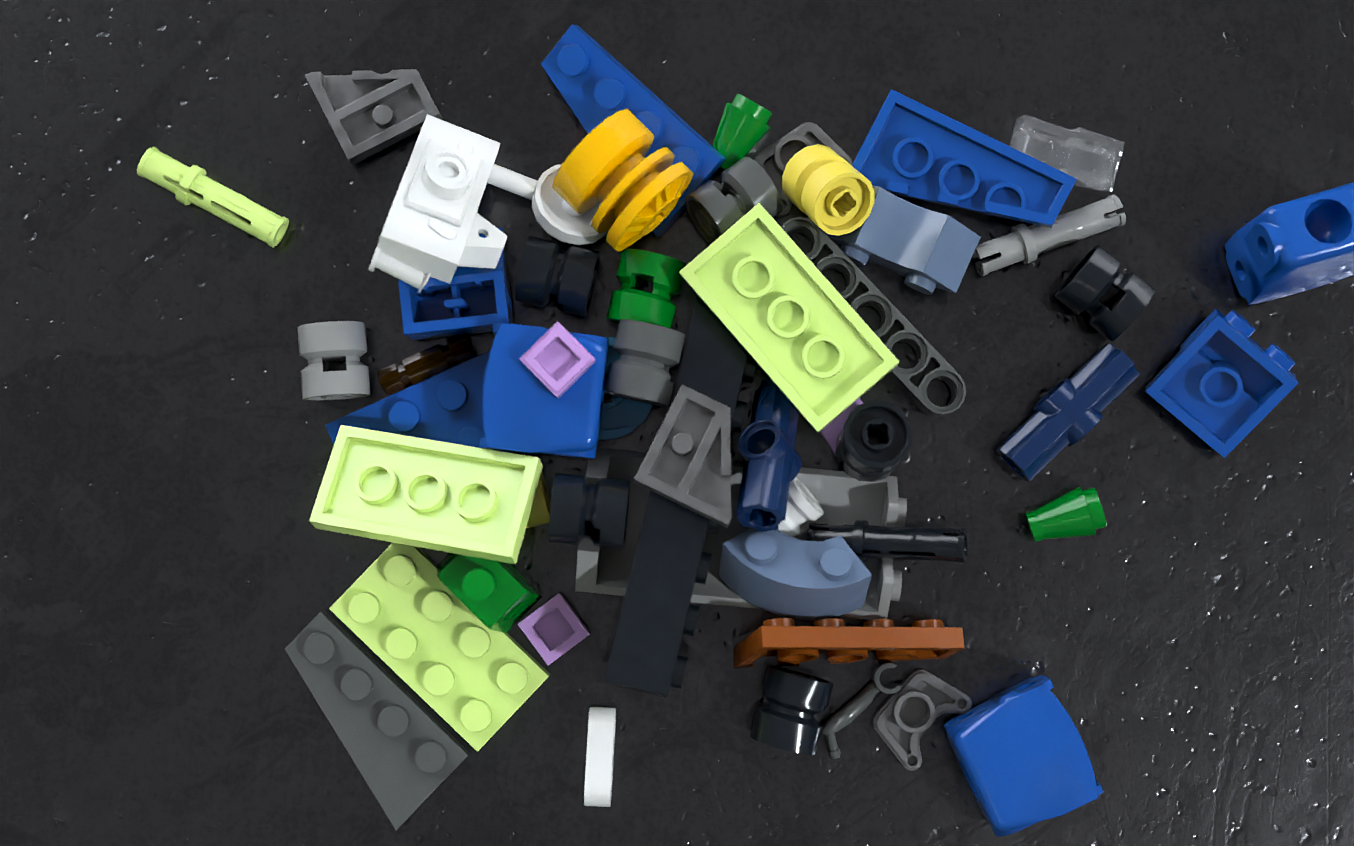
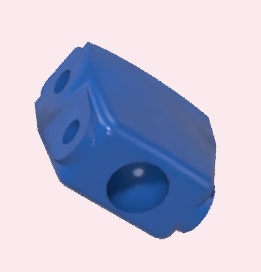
M1354 182L1273 205L1233 234L1224 245L1227 251L1226 261L1238 292L1243 299L1246 298L1248 305L1290 296L1354 275Z
M493 323L492 334L495 338L487 362L483 388V426L485 438H480L479 447L525 454H549L596 459L604 399L603 390L606 381L609 339L596 335L570 333L596 359V362L558 399L519 360L549 329L537 326Z
M1045 675L1028 678L1002 690L982 704L964 714L953 717L944 724L952 750L984 817L989 821L997 837L1007 836L1037 822L1064 815L1097 799L1104 792L1100 783L1095 779L1089 755L1075 724L1063 705L1051 692L1054 686L1051 679Z

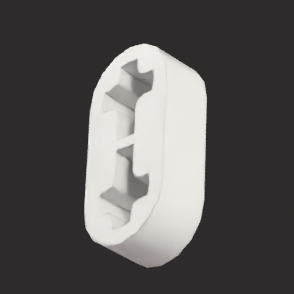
M590 707L584 806H611L616 708Z

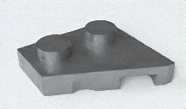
M681 385L634 478V483L728 528L732 518L730 407Z

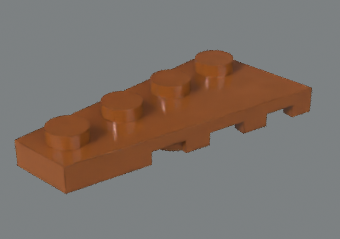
M774 618L763 621V626L759 627L733 648L734 668H753V662L759 657L777 656L778 666H799L800 662L818 659L819 654H827V660L830 661V664L862 661L869 658L868 652H875L878 662L946 659L964 649L962 627H944L943 621L937 619L916 621L912 623V627H895L894 620L891 619L863 622V627H845V620L836 618L817 620L813 622V626H795L794 619Z

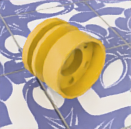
M628 109L614 113L594 128L574 148L561 165L552 185V188L579 214L587 212L601 203L592 219L591 227L599 234L608 231L606 241L618 252L628 248L641 237L653 231L674 209L678 199L682 196L693 177L692 171L683 162L672 165L675 155L667 147L659 149L644 158L652 146L654 135Z

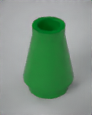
M738 93L731 104L726 102L712 145L726 158L720 166L724 170L744 158L770 129L767 122L772 113Z
M1081 486L1046 505L1026 513L1035 542L1045 539L1096 535L1095 530L1107 527L1103 508L1095 487L1082 491Z

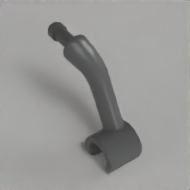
M891 661L877 663L871 673L872 681L822 725L820 735H825L830 759L841 757L835 732L850 724L882 692L894 694L902 688V683L884 686L881 685L879 680L883 670L895 668L898 666Z

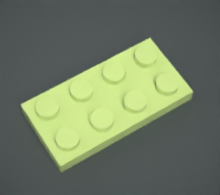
M760 203L679 271L683 279L817 433L899 364V360Z
M340 425L309 522L316 529L516 564L543 465L538 457Z
M392 542L329 609L478 752L551 674L508 633L490 630L440 581L436 576L437 565L418 547Z

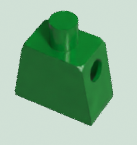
M448 553L437 565L436 576L490 630L507 633L543 597L510 563Z

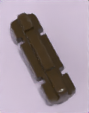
M459 334L446 340L447 345L445 346L440 344L434 345L403 359L402 365L398 366L394 363L380 369L377 375L383 391L386 395L395 394L408 388L407 385L410 383L413 385L452 368L451 365L455 363L459 365L476 357V350L470 337L467 334Z

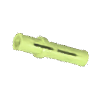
M154 146L147 149L140 159L137 175L174 193L175 199L184 205L193 203L223 219L225 222L264 241L272 248L277 246L285 235L289 225L288 218L268 210L244 195L207 177L205 169L197 165L188 167L162 153Z

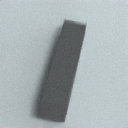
M796 217L783 223L781 228L787 235L799 232L809 238L812 248L806 256L820 272L826 269H836L844 275L846 288L839 294L855 312L857 308L865 305L872 306L879 312L881 324L879 329L873 332L890 351L893 345L899 342L907 343L914 349L916 361L912 368L903 369L896 366L886 374L895 386L919 411L927 416H944L959 409L965 400L966 387L965 382L957 371L813 221L808 218ZM933 379L944 381L950 388L951 398L944 407L934 405L927 396L928 384Z

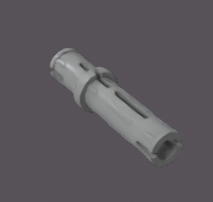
M1112 194L1100 201L1059 215L1052 228L1035 224L1027 227L1024 223L1013 226L1011 233L977 245L972 258L978 257L982 259L990 255L993 256L974 262V266L980 276H985L990 272L1020 261L1023 264L1037 261L1039 254L1108 229L1123 226L1126 223L1125 212L1119 214L1113 212L1104 216L1106 213L1123 208L1120 199L1115 194Z

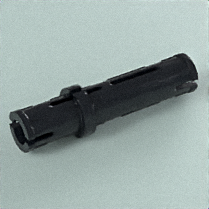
M857 520L854 525L809 523L806 541H825L841 535L861 562H867L868 558H894L965 563L967 560L966 556L968 555V532L966 528L883 527L869 525L868 521Z

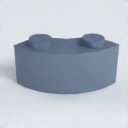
M873 186L875 199L870 216L860 227L844 235L827 234L855 265L865 267L867 261L886 270L906 277L904 283L907 286L928 295H932L935 288L954 293L957 292L981 238L951 216L914 205L878 186Z
M751 528L723 543L719 577L725 584L752 605L776 615L810 620L836 617L862 607L872 574L841 535L825 541H801L783 534L779 530L761 532L755 528Z

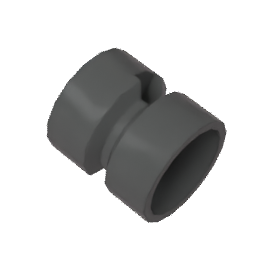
M744 157L720 174V183L709 180L685 197V205L691 220L709 244H712L758 203L765 208L772 218L782 211V201L773 181L766 171L750 157Z
M621 319L613 347L620 355V359L609 364L603 391L637 402L669 407L675 378L669 373V368L680 362L685 334L659 325Z

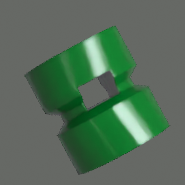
M629 248L622 250L616 278L620 281L622 287L612 291L606 320L619 325L621 319L635 320L672 329L677 306L671 301V296L680 293L683 277L679 271L687 264L678 259L650 251ZM645 283L653 285L652 293L642 291Z

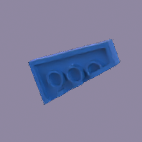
M571 24L541 65L587 134L614 113L628 109L654 135L652 146L644 158L659 149L667 147L675 155L672 165L683 162L693 173L690 184L678 199L674 209L653 230L656 237L663 236L685 210V197L709 181L726 158L582 28Z
M892 89L852 164L857 171L871 181L872 186L881 187L892 194L1052 228L1077 180L1054 167Z

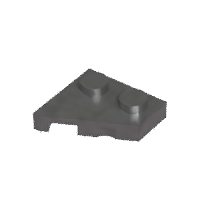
M417 69L391 70L385 74H379L373 70L352 71V75L324 76L322 72H310L305 75L347 159L352 165L420 131L427 114L443 119Z

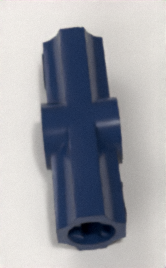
M1110 343L1105 344L1069 380L1065 378L1052 388L1033 408L1035 413L1002 442V445L996 450L1002 457V460L1026 482L1031 481L1067 445L1069 447L1074 445L1096 426L1103 417L1101 412L1113 400L1119 397L1140 375L1135 368V364L1123 351L1115 348Z
M771 379L761 381L760 388L755 391L750 425L742 431L737 441L738 450L745 460L736 517L744 527H752L761 532L778 530L780 522L785 520L790 482L798 475L802 465L801 457L794 449L799 411Z

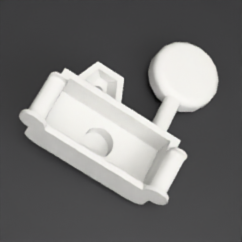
M427 114L368 270L374 272L376 267L419 289L418 293H420L430 277L450 284L457 266L495 269L508 236L477 213L487 183L532 200L531 207L536 221L547 234L561 242L574 245L590 244L604 237L608 231L599 234L591 227L592 219L601 203L591 210L579 214L552 188L554 177L562 164L555 165L544 171L537 181L494 164L501 143ZM482 233L486 238H481L478 234Z

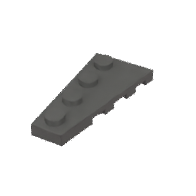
M325 610L321 611L285 648L286 653L394 829L397 830L471 752Z

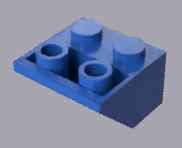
M499 227L498 229L504 233L503 227ZM478 234L481 238H486L484 234ZM506 246L503 248L495 269L457 266L450 284L430 277L421 292L418 293L419 289L398 280L404 335L412 340L492 332L493 323L514 324Z

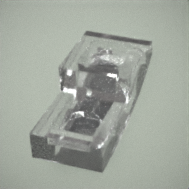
M1028 115L1017 117L1010 147L1076 178L1074 186L1111 192L1125 142L1081 127L1070 130Z

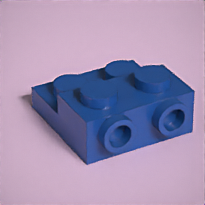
M1215 308L1180 345L1181 350L1145 387V392L1225 458L1299 382L1295 374L1290 371L1296 363L1289 355L1274 343H1271L1266 349L1250 337L1256 329L1233 309L1225 316Z

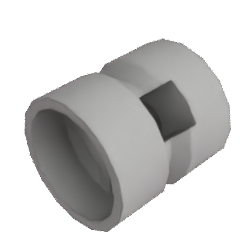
M330 321L310 323L297 327L299 356L308 360V366L300 371L303 400H339L370 395L369 368L360 362V357L367 352L366 326L364 322ZM345 360V371L323 372V362Z

